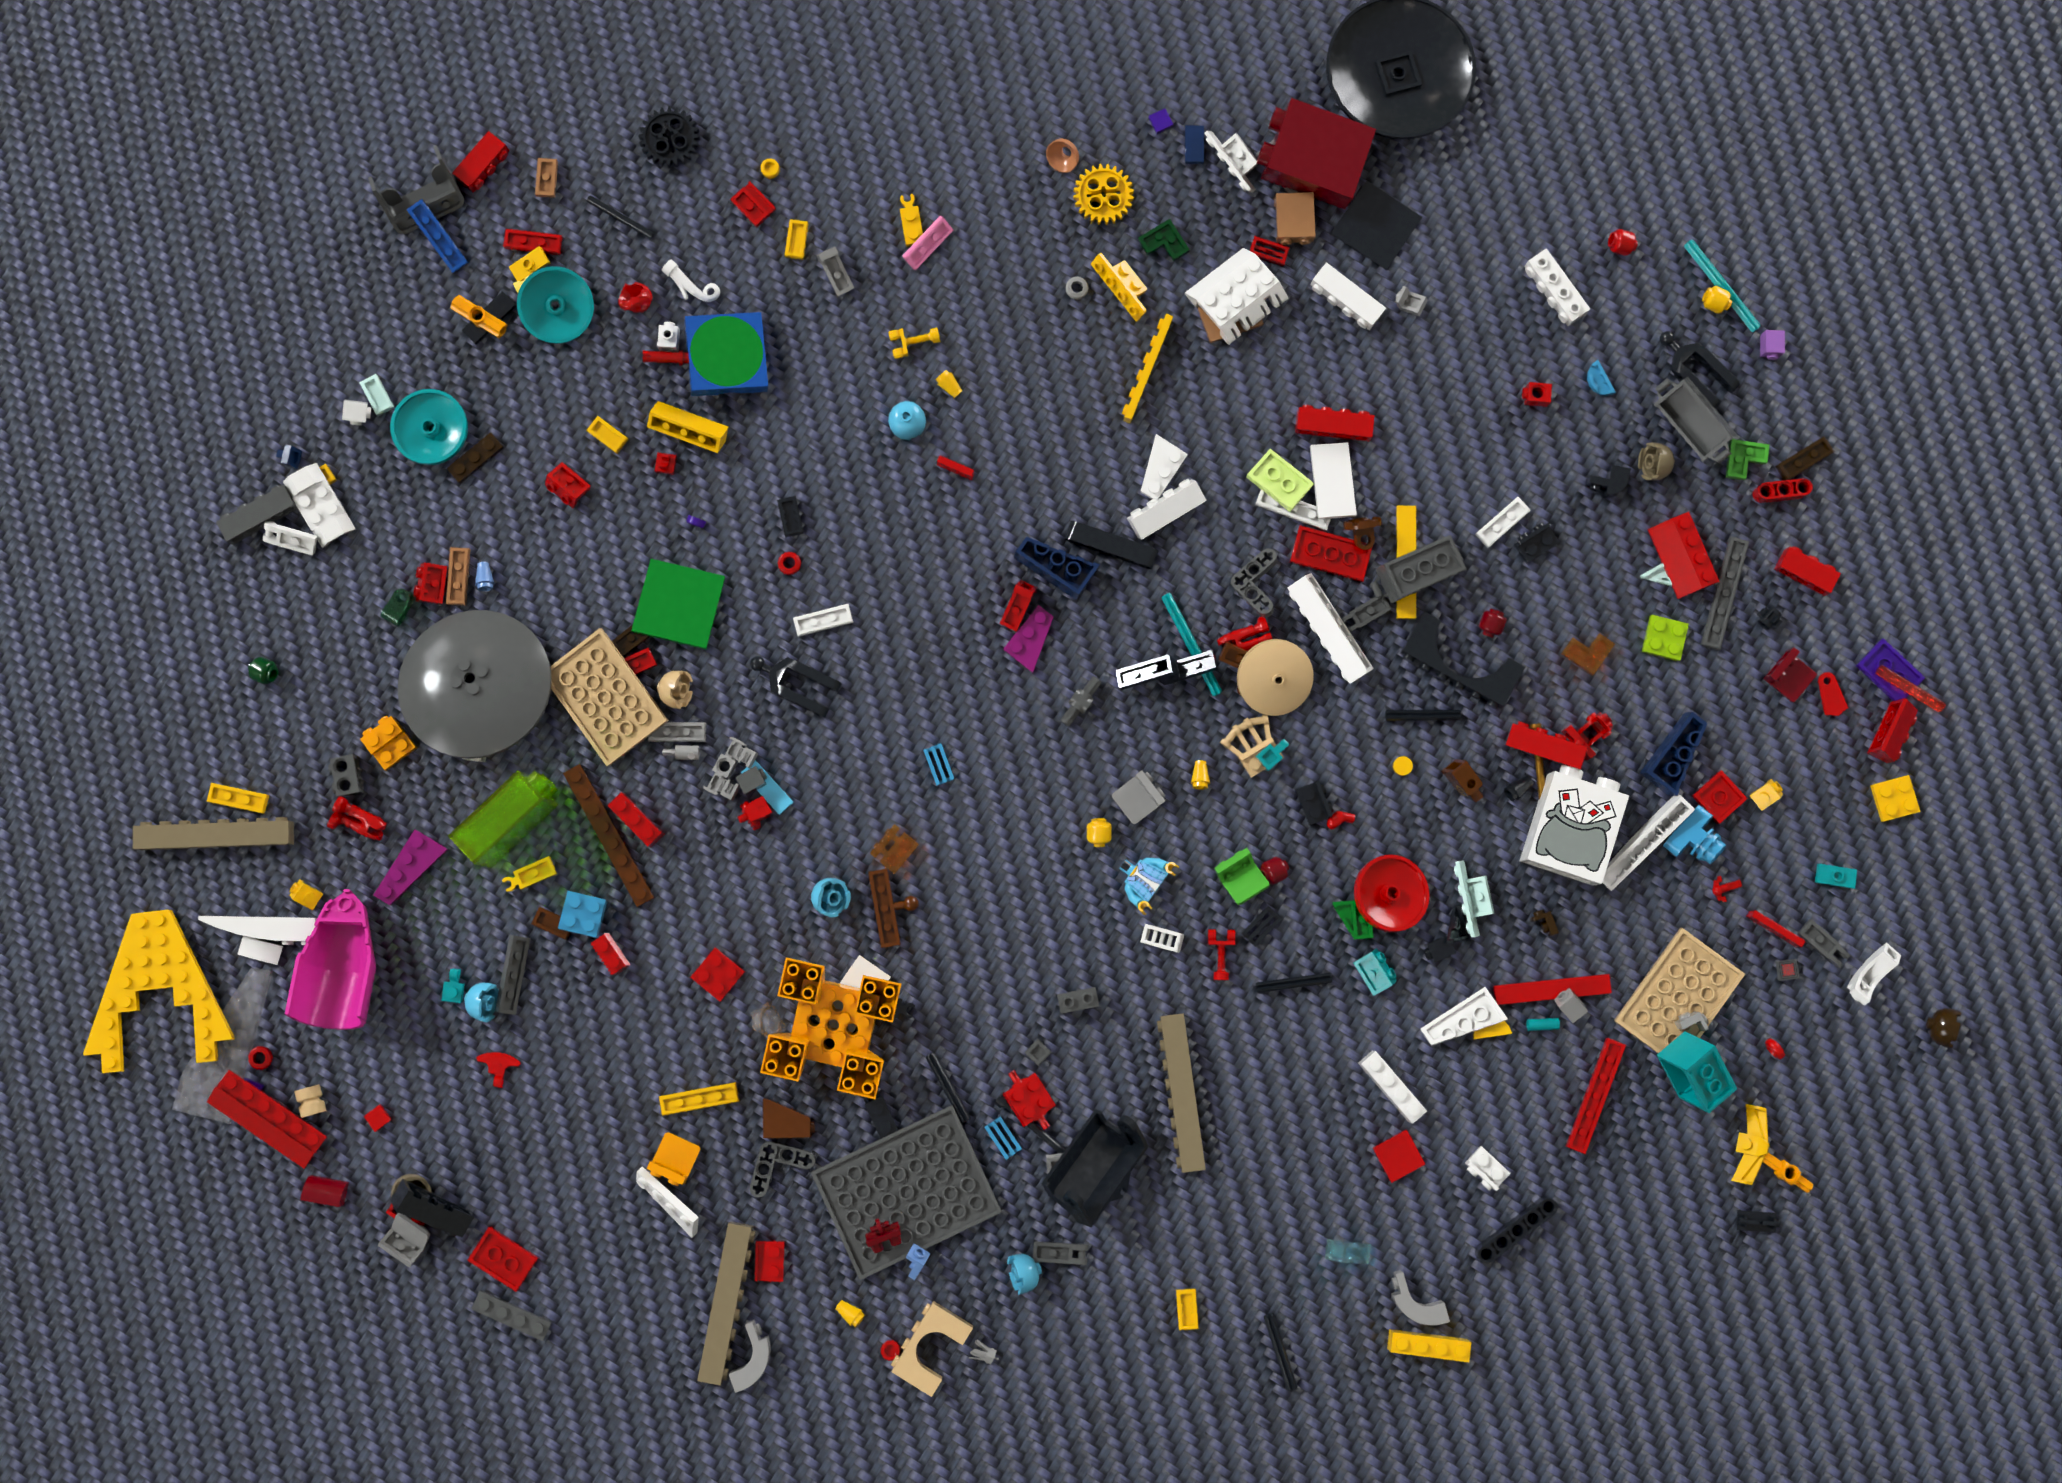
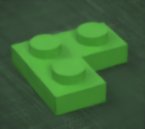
M1731 439L1729 450L1732 454L1728 456L1725 478L1745 480L1747 478L1748 462L1767 464L1769 444Z

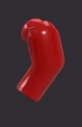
M1337 811L1332 817L1328 818L1327 827L1333 830L1343 822L1353 823L1355 814Z

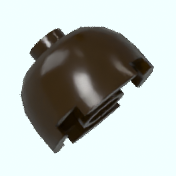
M1940 1009L1933 1014L1932 1018L1928 1017L1926 1029H1929L1932 1041L1943 1047L1953 1048L1951 1041L1956 1042L1960 1029V1023L1957 1022V1016H1961L1959 1010Z

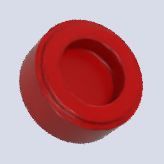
M887 1340L882 1344L881 1355L884 1359L893 1361L896 1355H900L901 1348L895 1340Z

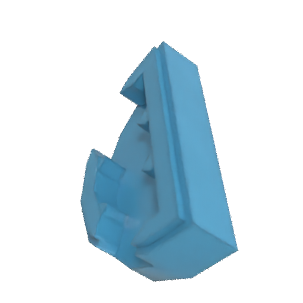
M1599 360L1595 361L1587 372V381L1590 388L1599 395L1608 396L1615 394L1616 391Z

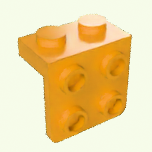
M667 1132L664 1134L653 1160L649 1162L647 1169L655 1177L661 1178V1176L668 1178V1182L675 1186L683 1185L688 1179L701 1148L688 1140Z

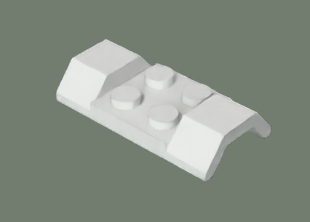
M317 463L303 467L283 481L310 530L317 536V540L322 548L338 537L356 530Z

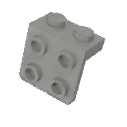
M1142 770L1112 794V798L1132 824L1138 823L1165 802L1163 791L1159 787L1156 789L1152 784L1153 778L1148 772L1144 773Z
M397 1213L391 1229L381 1239L378 1246L410 1268L424 1252L430 1233L424 1226L413 1222L410 1217Z

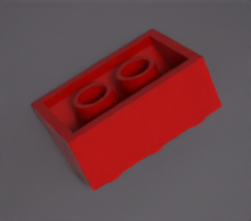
M1902 698L1890 702L1867 754L1886 763L1895 762L1899 759L1902 753L1900 749L1910 735L1908 731L1917 721L1916 714L1918 710L1908 699Z

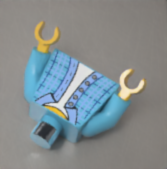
M1145 858L1143 860L1140 859L1136 865H1133L1128 860H1125L1119 868L1128 875L1124 881V889L1129 901L1143 915H1146L1143 911L1145 907L1152 909L1148 901L1168 873L1172 876L1176 875L1172 872V868H1179V866L1174 862H1167L1160 858Z

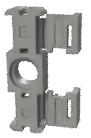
M730 737L732 742L725 755L721 754L712 769L715 773L707 787L703 786V788L716 796L722 795L733 801L740 789L739 784L733 785L730 783L731 780H729L734 769L741 762L751 769L758 753L747 748L744 742ZM727 761L730 764V768L728 771L723 772L720 766L723 762Z

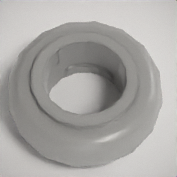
M1078 276L1069 279L1065 287L1067 295L1075 300L1084 298L1089 290L1087 281ZM1080 284L1083 289L1081 292L1076 293L1072 291V285Z

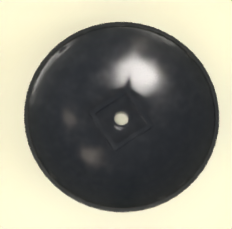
M1370 0L1349 13L1336 29L1327 52L1326 73L1331 93L1338 106L1349 119L1375 128V134L1382 137L1414 139L1430 135L1444 128L1463 110L1475 84L1476 59L1473 46L1464 28L1448 11L1429 0ZM1395 70L1402 71L1403 76L1396 77L1393 72Z

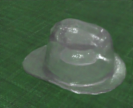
M765 1003L761 1008L751 1012L754 1031L764 1035L766 1040L769 1034L786 1033L785 1025L772 1003Z

